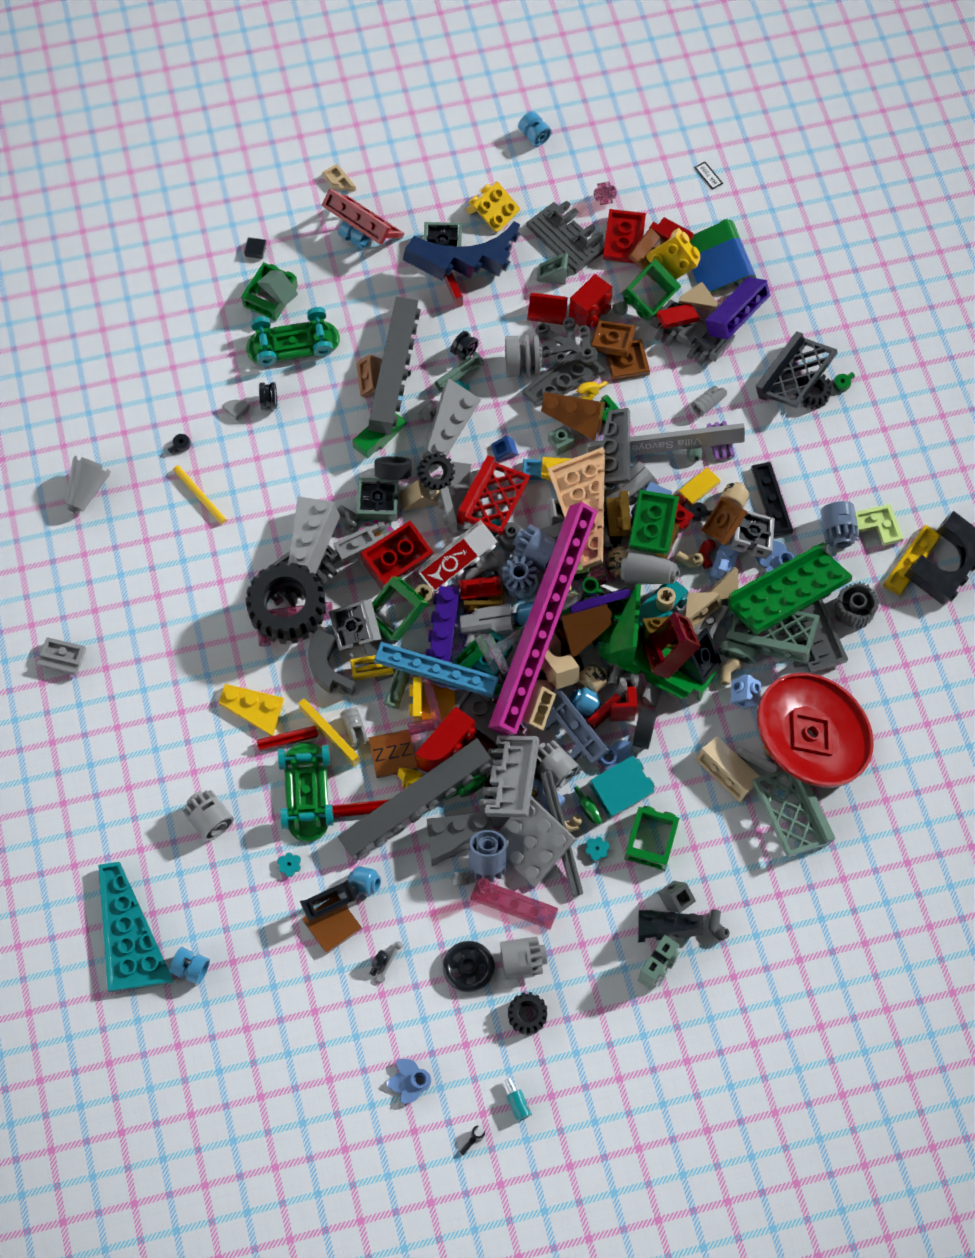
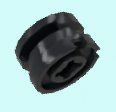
M463 331L453 341L450 352L458 355L460 360L465 361L468 355L472 356L476 351L479 340L474 336L471 337L469 332Z
M263 382L259 384L261 410H266L267 408L277 409L276 382H270V384Z

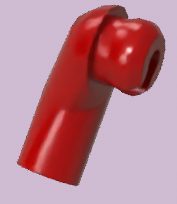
M710 539L703 541L698 551L704 557V562L702 563L704 569L713 566L709 554L716 549V543Z

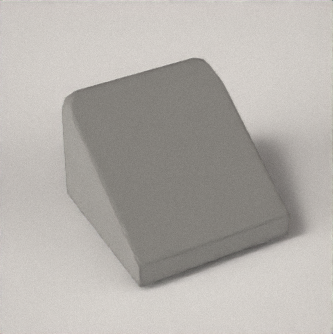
M647 682L642 695V704L656 708L662 690Z

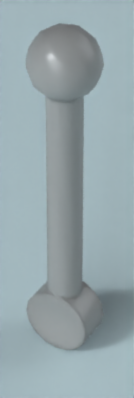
M397 941L394 943L395 948L381 974H378L376 977L379 983L385 981V974L397 951L402 948V942Z

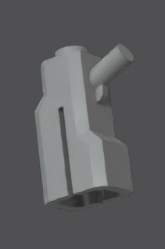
M637 461L630 467V483L616 484L612 488L604 486L605 499L619 496L620 491H628L629 506H633L637 502L639 490H642L644 487L647 488L650 482L657 485L659 483L652 473L640 461Z
M511 605L476 609L472 614L460 616V622H457L459 634H463L466 639L464 648L480 634L486 636L491 631L502 637L515 636Z

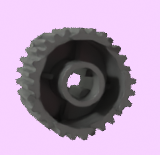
M861 582L854 583L853 585L849 584V587L845 586V588L840 590L834 606L835 617L838 622H844V625H848V627L852 626V628L862 629L873 620L879 602L876 599L877 595H874L875 592H872L869 584L865 585V583L861 584Z

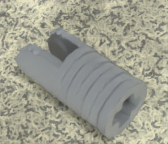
M717 386L711 387L691 403L693 411L697 415L703 416L726 397L727 390Z
M489 552L480 556L479 561L474 565L470 566L469 564L463 569L465 580L480 577L486 570L499 568L494 554Z
M636 674L620 678L618 695L621 697V700L625 701L627 687H636L637 692L639 679Z
M352 707L343 710L340 716L350 746H356L357 744L356 732L361 743L368 744V737L358 708Z

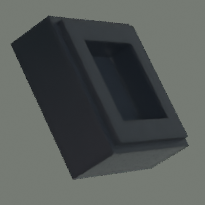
M248 237L244 251L245 257L263 259L267 245L266 240Z

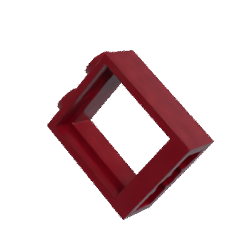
M675 611L642 644L646 652L645 656L651 665V671L655 675L667 679L701 647L690 619ZM677 636L679 644L664 658L662 650Z

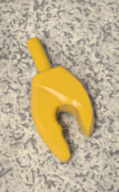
M607 381L600 384L596 382L581 384L576 392L582 395L577 398L594 399L599 394V389L608 385Z

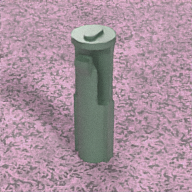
M477 352L473 353V358L468 355L464 362L435 381L437 389L442 392L448 378L457 382L471 371L478 370L479 365H484L482 357Z
M396 669L388 695L383 702L385 706L399 710L402 696L411 677L410 673Z

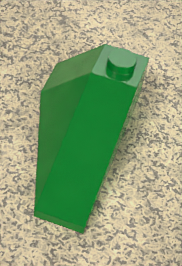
M641 584L636 585L611 635L610 643L606 642L604 655H608L607 663L632 666L637 648Z

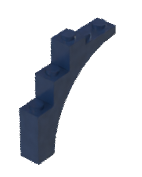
M513 221L507 230L496 238L472 246H444L413 236L405 248L403 261L443 281L446 275L449 276L453 270L471 279L474 273H479L481 268L499 277L502 271L506 272L510 266L511 244L518 241L521 234L518 232L521 224Z

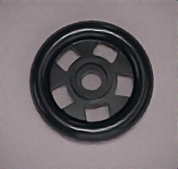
M462 941L455 944L448 950L443 960L445 979L453 988L461 992L481 990L491 981L495 970V963L491 952L484 945L475 941ZM471 950L480 953L478 959L469 956ZM460 952L464 957L457 962L453 958ZM466 964H471L473 966V968L469 971L466 970L464 967ZM479 964H486L485 973H479ZM458 968L461 974L458 978H455L452 970ZM475 976V983H466V978Z

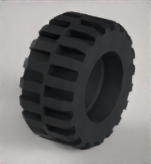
M280 562V566L271 564L268 566V570L262 569L259 571V577H253L251 580L252 587L249 586L247 588V597L245 598L247 612L253 627L258 630L262 637L267 636L271 642H275L277 639L280 644H286V641H291L294 644L298 643L297 639L303 638V640L309 638L308 633H315L318 630L317 624H322L324 620L323 614L326 613L323 587L321 582L318 581L317 576L314 572L310 573L309 568L305 566L299 568L298 563L293 562L291 565H287L286 562ZM281 590H296L304 595V606L298 613L292 616H275L267 609L269 599Z

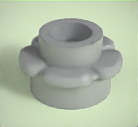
M454 872L453 877H449V879H451L452 886L469 885L468 879H470V876H466V872Z

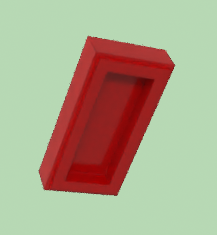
M453 273L449 276L446 275L444 280L456 307L463 306V295Z
M692 304L659 310L656 314L664 329L698 322L699 315Z
M615 693L587 720V723L593 730L610 716L612 704L620 703L621 697Z

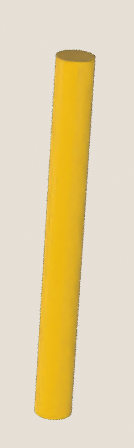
M176 465L173 471L217 521L220 524H224L227 521L225 516L183 469Z

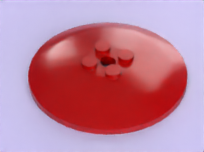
M792 673L774 681L763 693L757 709L759 734L770 756L788 774L809 785L833 788L854 781L865 771L873 754L874 740L872 728L861 705L842 686L820 675ZM807 730H810L815 735V738L811 737Z

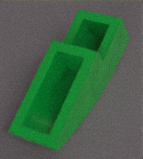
M396 413L395 416H398L397 427L392 428L391 435L368 431V427H366L352 440L353 448L368 459L378 448L382 449L407 424V421Z

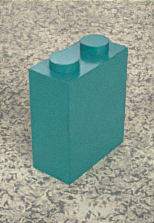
M634 755L588 782L608 819L655 792L653 781L650 777H646L643 772V764L638 758L635 759Z

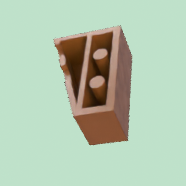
M544 392L541 412L590 439L598 441L605 402Z

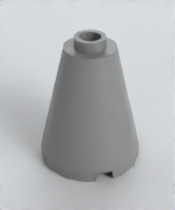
M74 456L65 505L68 506L67 509L77 514L79 511L83 512L110 476L111 471L107 468L105 472L102 470L101 464L83 457L78 460L77 456Z
M627 548L628 556L622 559L620 570L621 579L625 580L624 584H672L675 580H678L680 570L677 564L652 552Z

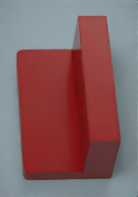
M663 217L659 224L653 221L649 227L665 242L670 239L673 231L678 228L688 235L689 242L694 237L693 232L666 217Z
M531 292L527 321L564 325L563 321L566 319L568 297Z
M627 687L625 703L612 704L611 722L635 721L637 712L636 687Z

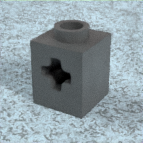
M672 881L658 892L668 911L681 913L696 902L690 888L684 882Z

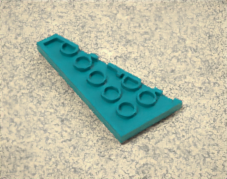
M121 863L99 864L108 992L174 983Z

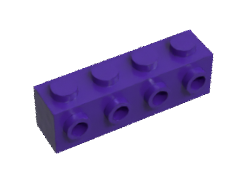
M747 277L705 320L709 336L728 340L770 297L767 280Z
M439 586V592L434 594L433 605H436V612L432 611L431 623L434 626L433 630H429L428 642H431V647L426 649L427 656L450 663L460 601V588Z

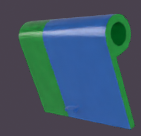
M721 220L718 224L694 234L690 243L698 249L701 257L698 266L692 269L697 285L703 282L708 291L713 293L736 282L740 285L747 277L756 278L733 220Z

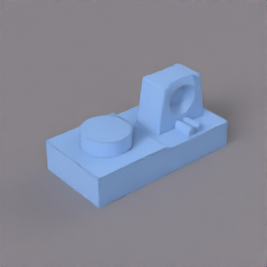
M729 543L727 546L720 544L709 578L719 581L735 566L739 551L729 549Z

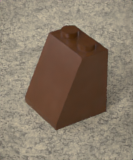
M607 604L576 612H568L559 616L554 633L561 641V657L567 655L577 656L612 625V613Z

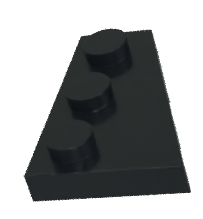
M653 910L638 911V943L645 942L646 938L655 937L656 941L662 940L664 935H674L677 938L703 935V915Z

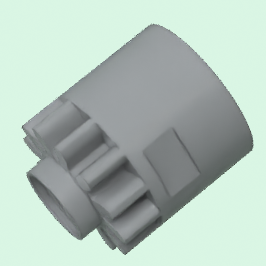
M552 740L550 743H541L539 745L535 773L540 777L541 773L551 771L556 791H558L575 776L580 766Z
M212 790L199 791L193 794L187 800L186 808L183 810L184 815L206 842L219 837L234 822L233 816Z
M537 936L500 942L505 979L543 974L542 966L547 964L545 945H539Z

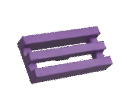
M722 421L720 424L715 422L714 425L709 423L706 428L727 425V422ZM726 444L729 454L726 453L725 445H720L722 455H719L717 446H711L715 461L734 458L735 453L732 444Z

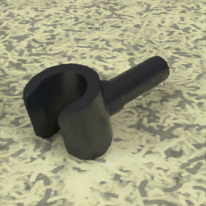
M478 1125L472 1129L471 1138L460 1151L463 1156L475 1142L482 1141L485 1136V1131L481 1136L475 1135L474 1132L478 1129Z

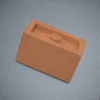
M370 354L356 363L360 396L364 398L375 393L382 359Z

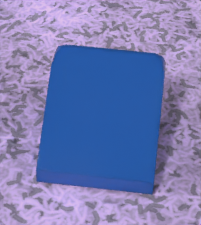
M507 435L491 444L497 462L519 455L514 440Z

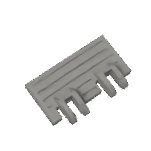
M497 736L496 745L504 748H490L488 750L490 757L503 759L493 760L494 764L491 765L490 783L492 786L498 787H482L481 794L484 796L496 797V799H482L479 802V806L485 808L487 816L528 818L540 741L538 736Z

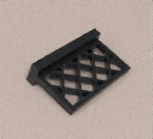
M796 331L756 384L758 398L762 400L770 398L798 408L837 355V349L806 339L803 333ZM805 346L813 348L812 351L802 352ZM829 353L825 358L819 359L818 354ZM816 356L817 360L805 362L804 358ZM803 360V364L792 367L794 361ZM819 365L817 371L809 373L808 368ZM806 370L807 374L795 376L794 372ZM792 373L793 378L782 381L784 375ZM809 379L807 385L798 386L797 382ZM796 384V388L785 391V385ZM782 387L783 392L772 393L775 388ZM799 394L795 401L787 398L788 395Z

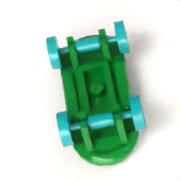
M314 307L307 311V318L310 322L270 328L271 324L268 317L260 316L251 321V327L255 333L247 342L246 353L252 362L261 366H269L275 362L310 356H327L338 347L340 335L334 325L324 320L326 318V310L322 307Z
M304 742L291 747L287 753H285V748L278 749L279 770L285 771L286 808L280 809L282 830L289 829L290 833L302 842L316 841L326 833L328 826H333L334 824L332 804H328L326 766H330L329 745H322V748H320L316 744Z

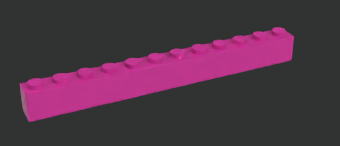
M583 502L569 506L489 722L488 728L504 736L515 735L518 732L598 510Z

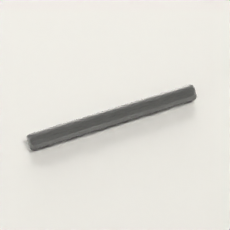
M543 772L540 774L549 812L566 828L552 772ZM570 847L562 856V861L571 895L575 897L582 895L583 889L572 847Z

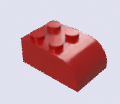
M410 520L362 551L360 560L382 590L393 576L402 579L425 563L434 552Z
M455 706L415 753L417 767L428 773L477 738L475 720Z

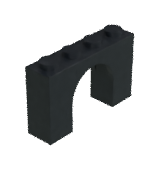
M952 511L943 520L936 532L957 549L960 556L958 570H942L926 557L920 555L904 574L905 577L942 605L948 600L952 602L959 593L956 591L958 587H962L969 579L968 573L975 570V527L955 511Z

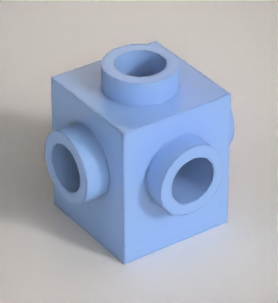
M741 675L740 678L732 679L730 703L742 709L758 706L761 682L754 679L751 675Z

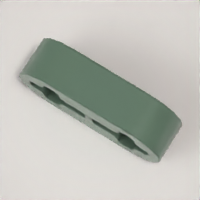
M727 640L722 641L719 648L721 655L727 658H738L747 664H755L759 652L754 648Z

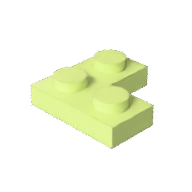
M891 504L856 512L859 533L877 529L882 546L902 542L903 536Z

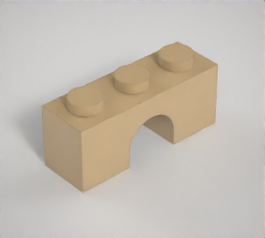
M553 633L540 670L545 672L547 680L552 682L556 689L579 683V666L571 655L561 657V641Z

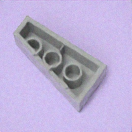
M449 378L441 392L431 431L423 452V459L430 454L436 453L448 455L482 400Z
M298 496L289 565L292 562L298 563L299 568L305 566L309 568L310 573L314 572L316 574L340 518L335 502Z

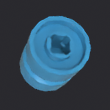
M535 111L525 114L518 123L519 130L536 147L544 144L552 134L551 128L543 122L542 118Z
M342 221L340 224L338 235L347 241L351 240V243L358 248L363 249L371 240V238L345 221Z
M180 947L171 962L169 972L180 978L186 976L187 981L199 985L207 973L210 959L200 954L194 956L193 951Z

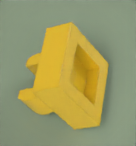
M400 767L397 774L403 781L402 788H407L423 776L419 770Z

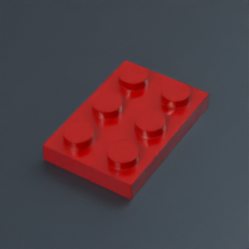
M609 209L603 260L634 263L628 256L644 235L646 213Z

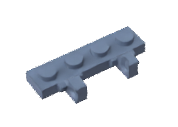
M555 688L552 692L556 696L544 729L550 730V726L553 724L562 725L573 739L574 747L568 755L574 761L580 756L582 759L587 757L591 764H595L610 750L563 691Z

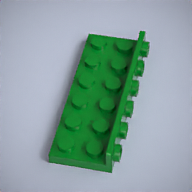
M822 542L817 546H813L808 551L797 555L790 561L782 563L772 571L766 572L763 576L750 581L745 586L732 591L729 594L728 608L757 635L851 582L852 575L826 553L827 545Z

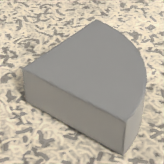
M230 400L224 403L222 408L237 420L250 408V405L243 400Z

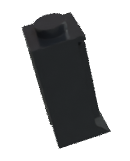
M345 880V882L311 898L301 900L300 904L310 926L357 905L356 897L359 894L355 885L350 886L348 880ZM345 892L346 898L315 912L313 906Z

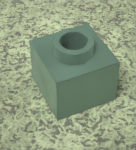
M565 425L548 433V442L557 456L574 448L575 439Z

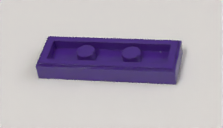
M623 589L571 603L568 606L570 612H576L631 597L630 589Z

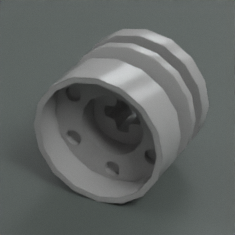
M525 335L524 344H520L518 336H505L507 377L520 376L522 367H525L527 376H530V367H534L535 376L540 375L542 346L540 345L538 335H533V344H529L528 335Z

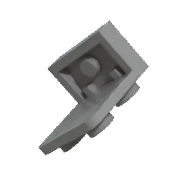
M448 487L441 488V496L438 497L439 507L444 510V514H442L444 526L448 525L450 534L470 529L474 524L465 522L464 525L457 523L458 509L467 492L450 496ZM480 511L473 513L472 517L479 519L482 518L483 515Z

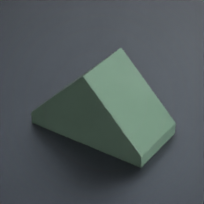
M565 252L539 264L537 281L565 285L568 270V253Z
M271 270L257 282L260 287L284 307L298 295L283 271Z

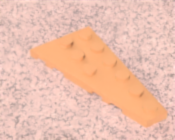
M603 447L548 468L564 517H566L569 506L579 502H583L598 510L580 559L584 570L603 563L605 450Z

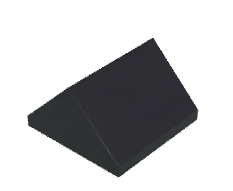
M703 628L697 635L701 647L678 669L699 684H705L722 663L708 628Z

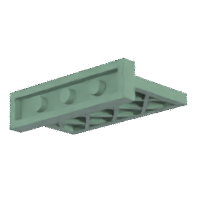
M798 611L791 615L794 621L786 625L782 621L778 622L781 627L773 632L769 628L766 629L769 634L763 637L757 636L748 626L749 630L744 633L736 632L737 627L744 624V622L735 615L726 639L727 641L754 648L762 655L808 664L809 652L820 615ZM811 620L813 624L804 629L800 622ZM797 625L801 631L792 636L787 629ZM784 631L789 637L780 641L775 636ZM804 635L808 641L805 646L797 644L795 640Z
M785 770L752 780L786 857L818 847H826L836 839L811 785L794 778ZM787 775L790 782L789 787L778 782L781 776ZM767 782L773 785L771 792L763 790L760 783ZM776 787L786 792L784 799L773 795ZM789 794L797 797L799 801L797 806L787 801ZM771 799L782 804L779 812L771 808ZM785 806L795 811L793 818L782 814ZM798 812L806 816L808 820L806 825L796 821ZM780 818L790 823L788 831L780 827L778 823ZM793 825L804 830L802 837L791 833ZM806 833L813 834L817 842L811 843L805 840ZM789 837L799 842L796 849H790L787 843Z

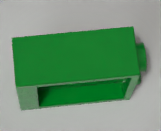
M654 259L620 294L623 296L624 301L636 310L638 316L647 321L678 291L681 285ZM647 273L666 292L652 309L632 291Z
M263 262L242 294L243 307L277 321L285 307L278 301L276 304H273L256 296L261 288L257 282L271 270H283L273 264L269 265ZM283 271L296 290L298 288L297 277L289 271Z
M393 576L372 602L378 628L382 631L381 635L389 641H400L429 604L400 577ZM397 590L414 608L395 631L378 613Z
M650 806L638 807L624 860L665 871L680 818L671 812H657ZM641 817L672 825L664 856L633 847Z

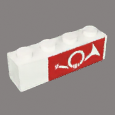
M480 520L419 568L418 572L433 592H435L437 589L439 590V586L446 587L451 578L459 577L464 572L463 569L469 564L472 566L478 562L479 556L484 552L489 553L496 547L495 543H497V540Z

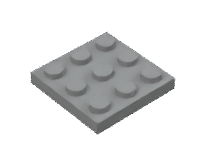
M532 796L528 818L510 817L498 832L504 836L507 842L506 861L533 887L538 886L577 840Z

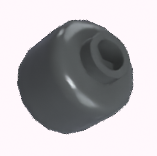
M509 522L502 535L499 534V544L504 550L511 552L515 550L516 546L513 545V541L520 529H523L521 525Z

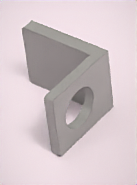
M451 462V464L454 463L455 467H453V470H455V474H453L454 479L451 481L449 488L468 491L470 489L471 464Z

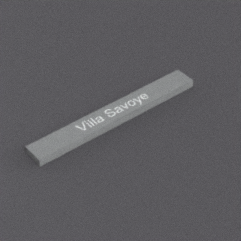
M744 423L630 437V456L745 442ZM603 440L587 442L588 453L599 449L600 443Z

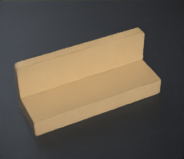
M715 737L705 745L695 758L740 803L754 788L752 780L760 777L719 737Z

